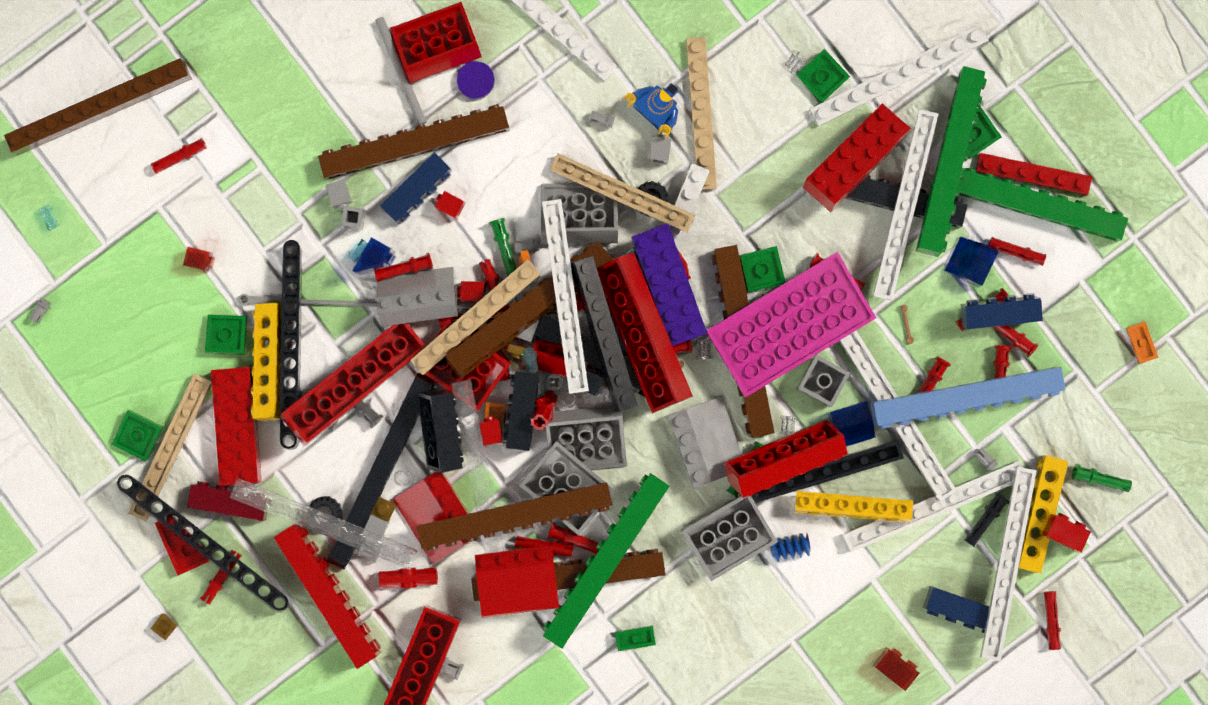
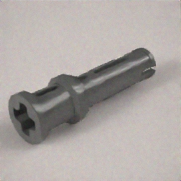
M361 401L353 408L357 412L358 417H362L367 421L372 429L383 418V415L375 412L369 403L365 404Z

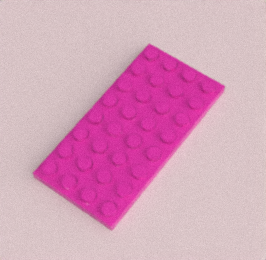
M835 252L706 331L744 397H747L876 319V316L838 252Z

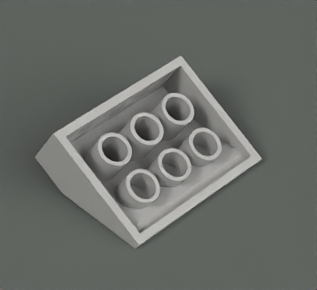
M578 183L541 184V244H548L542 202L558 199L562 201L568 244L618 243L617 201Z
M454 267L418 271L417 274L411 272L377 282V309L381 326L458 316Z
M722 396L667 415L692 487L696 488L726 477L723 462L740 456L742 453Z
M613 406L553 412V420L546 426L548 451L557 441L591 470L627 466L622 411H614Z
M556 441L519 486L535 499L605 483V481ZM608 485L610 496H612L616 490ZM598 509L590 510L591 514L579 517V513L573 514L571 519L563 520L562 522L579 536L598 513Z
M738 495L681 529L711 581L778 542L751 496L742 498L741 495Z

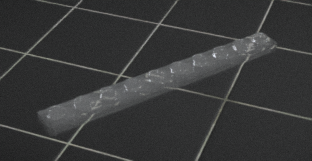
M471 379L453 382L452 389L456 399V410L476 511L496 508ZM501 531L495 532L496 536L484 538V535H481L485 553L504 551Z
M239 478L236 480L230 496L234 500L410 570L418 552L414 548Z

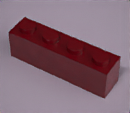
M197 481V484H191L188 508L265 521L267 518L270 497H265L266 493L254 491L253 495L246 493V489L235 488V491L227 490L228 486H219L218 484H216L215 488L210 487L209 483Z

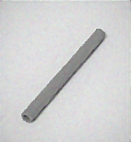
M384 17L377 18L375 20L417 125L427 123L385 19Z

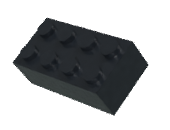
M515 371V375H511L510 386L513 387V394H509L508 405L511 406L510 413L506 414L505 425L509 426L508 432H504L503 444H506L508 449L530 451L533 433L531 418L536 409L539 374Z
M442 389L418 392L417 398L427 468L440 473L462 469L464 458L460 451L461 436L457 430L459 420L455 413L456 399L453 392Z

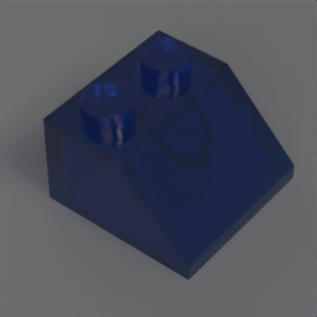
M371 237L352 271L358 275H364L374 272V270L385 268L388 265L391 266L396 258L394 255L395 251Z
M960 237L944 271L979 288L983 286L999 251L980 242Z
M867 401L827 412L830 422L844 435L846 447L876 438L873 419Z

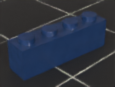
M434 152L380 207L397 224L400 222L404 223L411 216L409 213L414 208L417 210L424 203L423 199L427 195L431 196L438 189L436 186L441 181L444 183L451 177L450 172L452 169Z
M1034 293L1023 294V297L1016 298L1015 295L1004 296V299L997 300L996 297L985 298L983 302L972 299L967 300L965 304H960L962 327L965 329L1043 321L1042 301Z
M933 586L929 587L923 608L927 609V614L936 617L941 614L946 616L945 620L956 623L959 620L964 622L963 626L973 630L976 626L982 628L981 632L985 633L990 606Z

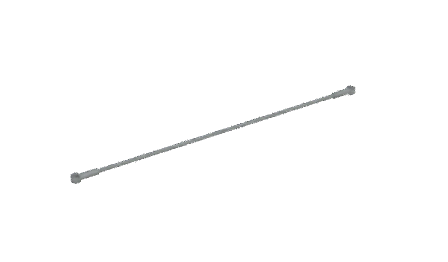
M241 294L238 297V302L246 306L248 304L282 303V299ZM243 296H246L248 298V301L246 303H242L241 301ZM302 299V304L377 307V302ZM457 305L458 310H469L473 307L470 305ZM553 309L549 313H558V311ZM581 310L578 314H585V312Z

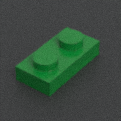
M653 625L615 631L618 651L656 645Z

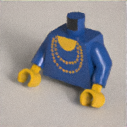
M672 83L665 90H662L658 85L655 87L648 86L638 89L633 93H627L623 97L622 101L627 99L630 102L627 107L629 108L633 104V108L658 129V135L660 132L666 134L665 139L668 138L671 130L676 125L678 109L676 107L677 102L673 97L679 90Z

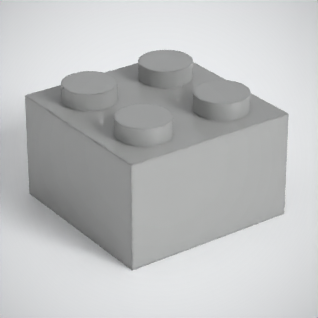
M815 355L796 389L824 405L832 407L851 373Z

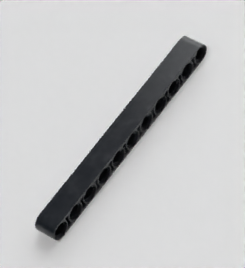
M288 240L283 245L280 416L289 408L285 404L288 398H294L295 402L300 399L302 248L295 240ZM290 246H297L296 253H288ZM290 265H297V270L294 273L288 272ZM291 283L297 284L294 292H288L287 290L288 285ZM295 302L297 305L296 309L288 311L287 305ZM290 321L296 322V327L293 330H287V324ZM294 340L296 342L295 348L287 349L288 341ZM290 359L296 362L292 369L286 367V363ZM291 378L295 379L294 387L287 388L286 381ZM280 417V444L287 450H295L299 446L300 440ZM288 436L294 437V443L291 446H286L285 439Z
M417 373L329 554L328 563L343 570L347 567L371 512L381 496L420 416L417 393L432 390L435 384L433 379Z
M127 474L118 478L117 486L122 494L277 613L284 612L287 609L288 598L139 481ZM124 480H129L132 482L130 488L124 489L121 487V483ZM139 492L147 494V498L143 501L137 500L136 496ZM154 504H160L163 507L158 513L153 512L151 509ZM169 516H176L178 518L177 523L174 525L168 524L167 518ZM186 527H190L193 530V534L189 537L182 534L183 529ZM201 539H205L209 543L204 549L199 548L197 545ZM221 551L224 557L219 561L215 560L213 553ZM229 564H238L239 570L237 572H230L228 570ZM246 575H252L255 580L252 584H246L243 578ZM265 586L268 587L270 593L267 596H261L258 590ZM281 598L285 601V605L283 608H277L274 605V601Z

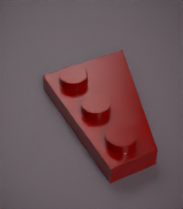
M173 515L167 518V523L170 525H174L178 521ZM155 522L177 576L210 562L160 522ZM186 528L183 529L182 534L189 537L192 535ZM198 542V547L204 549L203 546Z

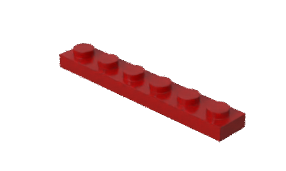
M979 153L976 165L977 173H988L1000 178L1085 196L1089 195L1092 176L985 153Z

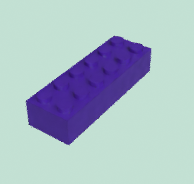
M669 224L632 236L631 239L651 296L672 346L707 334Z

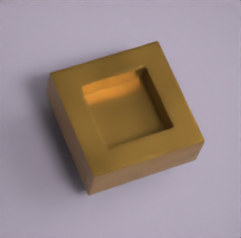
M509 344L507 352L511 353V357L522 359L523 356L527 357L529 349Z
M379 497L371 514L389 522L396 504Z
M162 613L150 629L162 639L167 640L178 624L165 613Z

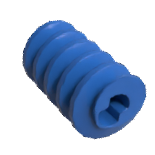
M807 532L806 537L799 533L798 539L794 534L791 535V540L784 536L783 542L777 537L778 542L770 546L772 558L775 557L777 562H780V556L785 561H787L788 555L795 559L796 553H798L800 558H802L803 552L809 557L811 551Z

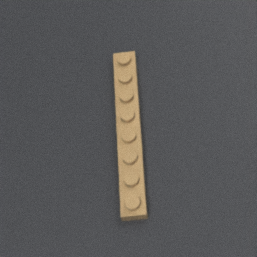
M705 37L686 38L695 164L710 170L702 190L717 189L706 39Z
M557 153L550 168L551 172L688 233L696 216Z
M529 259L526 260L410 361L422 375L427 373L447 355V352L452 347H457L462 343L464 338L476 331L540 276L541 273Z
M197 374L193 375L142 485L158 497L212 385V381ZM139 492L136 498L139 501H143L147 498V494ZM134 502L128 514L145 522L150 516Z

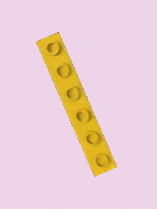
M278 303L255 304V310L253 311L255 325L252 332L254 339V348L252 349V356L254 358V367H252L253 386L251 388L253 405L251 406L252 419L259 421L280 420L282 305ZM270 321L269 326L265 328L266 322ZM269 339V344L265 347V342ZM269 358V363L265 366V360ZM268 377V383L264 385V380ZM268 396V401L264 404V399Z
M1042 455L1037 461L1036 469H1038L1037 477H1035L1018 568L1040 574L1042 572L1049 538L1043 536L1042 533L1050 515H1056L1068 465L1066 460ZM1047 471H1051L1053 474V478L1049 482L1045 479ZM1042 490L1048 492L1046 500H1042L1040 497ZM1039 508L1044 512L1043 517L1040 519L1036 517V511ZM1037 527L1039 535L1034 538L1031 535V530ZM1029 546H1033L1035 549L1032 556H1028L1026 553Z
M796 491L795 514L911 523L913 500Z

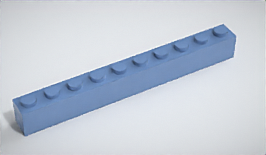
M1052 367L870 402L874 425L880 426V429L892 427L891 423L899 422V425L909 424L911 419H917L918 421L929 420V416L936 415V418L946 417L948 412L955 411V414L966 413V409L973 408L976 411L985 409V405L992 404V407L1003 406L1006 401L1019 403L1023 402L1022 398L1029 397L1030 400L1040 399L1042 394L1047 393L1048 396L1060 395L1059 391L1066 389L1062 367Z

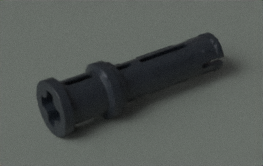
M995 492V497L990 504L985 506V512L975 524L966 539H964L973 547H975L994 518L999 517L1001 510L1010 502L997 492Z

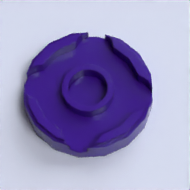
M472 61L466 63L459 70L457 84L463 95L469 99L478 100L490 94L494 88L495 78L493 71L488 65L483 62Z

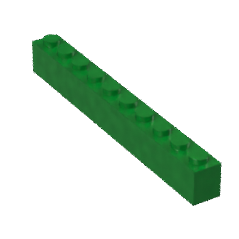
M963 66L959 71L916 252L939 257L942 252L945 253L947 247L945 237L946 234L950 233L952 223H949L950 217L954 216L956 210L954 200L955 197L958 198L961 189L958 186L959 180L963 179L965 168L962 167L964 161L966 162L969 156L967 146L968 143L971 144L974 132H971L972 126L976 125L978 114L975 113L977 107L979 108L983 97L980 96L981 89L984 90L987 79L984 78L986 71Z
M965 168L963 179L959 180L958 186L961 187L960 196L1118 242L1123 239L1128 218L1123 217V213L1117 211L1109 213L1100 206L1092 208L1086 206V202L1079 200L1072 202L1063 195L1055 197L1049 195L1050 192L1046 190H1031L1032 187L1029 185H1014L1013 181L1008 179L997 180L994 179V175L988 173L980 175L971 168Z
M650 473L648 476L644 474L639 482L641 485L638 492L635 490L632 492L628 499L630 504L627 508L623 506L617 515L620 519L616 524H611L607 530L608 537L606 540L601 539L596 549L599 551L595 557L592 555L585 563L588 566L584 573L579 572L574 580L577 584L573 589H568L564 595L565 602L563 605L559 604V608H556L553 612L555 615L551 622L548 620L542 628L544 631L543 637L563 649L670 487Z

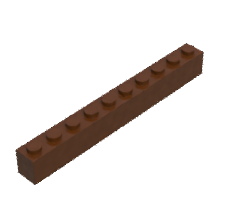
M179 58L9 132L4 137L11 153L20 155L192 80L185 61Z
M496 104L489 106V110L482 112L481 109L473 110L470 112V115H455L451 117L452 120L445 122L444 119L434 121L433 125L430 126L425 124L414 127L415 130L408 132L407 129L397 131L396 135L393 136L388 134L377 137L378 140L371 142L370 139L360 141L359 145L356 146L348 144L341 146V150H325L322 152V155L318 156L323 177L329 180L510 131L504 106Z
M596 242L594 245L589 244L579 256H573L570 259V263L593 256L596 268L612 261V257L599 242ZM572 272L574 292H577L578 289ZM553 276L549 279L546 277L541 280L537 288L528 290L521 300L513 301L508 306L509 309L503 313H497L493 317V321L489 324L481 325L477 333L473 336L468 335L463 339L461 345L458 347L454 346L447 352L445 356L446 362L460 379L557 307Z
M737 245L716 248L713 250L714 254H711L712 264L717 266L718 271L715 273L716 283L721 286V291L718 292L720 303L724 302L725 310H722L723 319L749 305ZM737 386L738 395L743 397L744 404H741L742 415H746L748 422L744 423L746 434H750L751 438L774 434L766 387L764 386L751 395L744 397Z
M608 482L421 524L416 527L421 549L426 548L428 552L437 550L438 545L442 544L450 547L458 545L457 541L465 540V543L476 541V537L484 535V538L496 536L495 532L503 531V534L515 532L514 528L522 526V530L534 527L533 524L541 522V525L553 523L552 519L560 518V521L571 519V515L579 513V517L591 514L590 510L598 509V512L610 510L609 506L613 504Z
M658 548L648 549L645 554H639V551L627 552L628 556H623L606 583L665 576L663 552H658ZM582 559L570 560L571 564L564 565L563 561L554 562L557 590L574 588L577 584L574 581L580 571L584 573L588 567L585 565L586 562H582ZM475 573V577L471 578L474 602L479 601Z

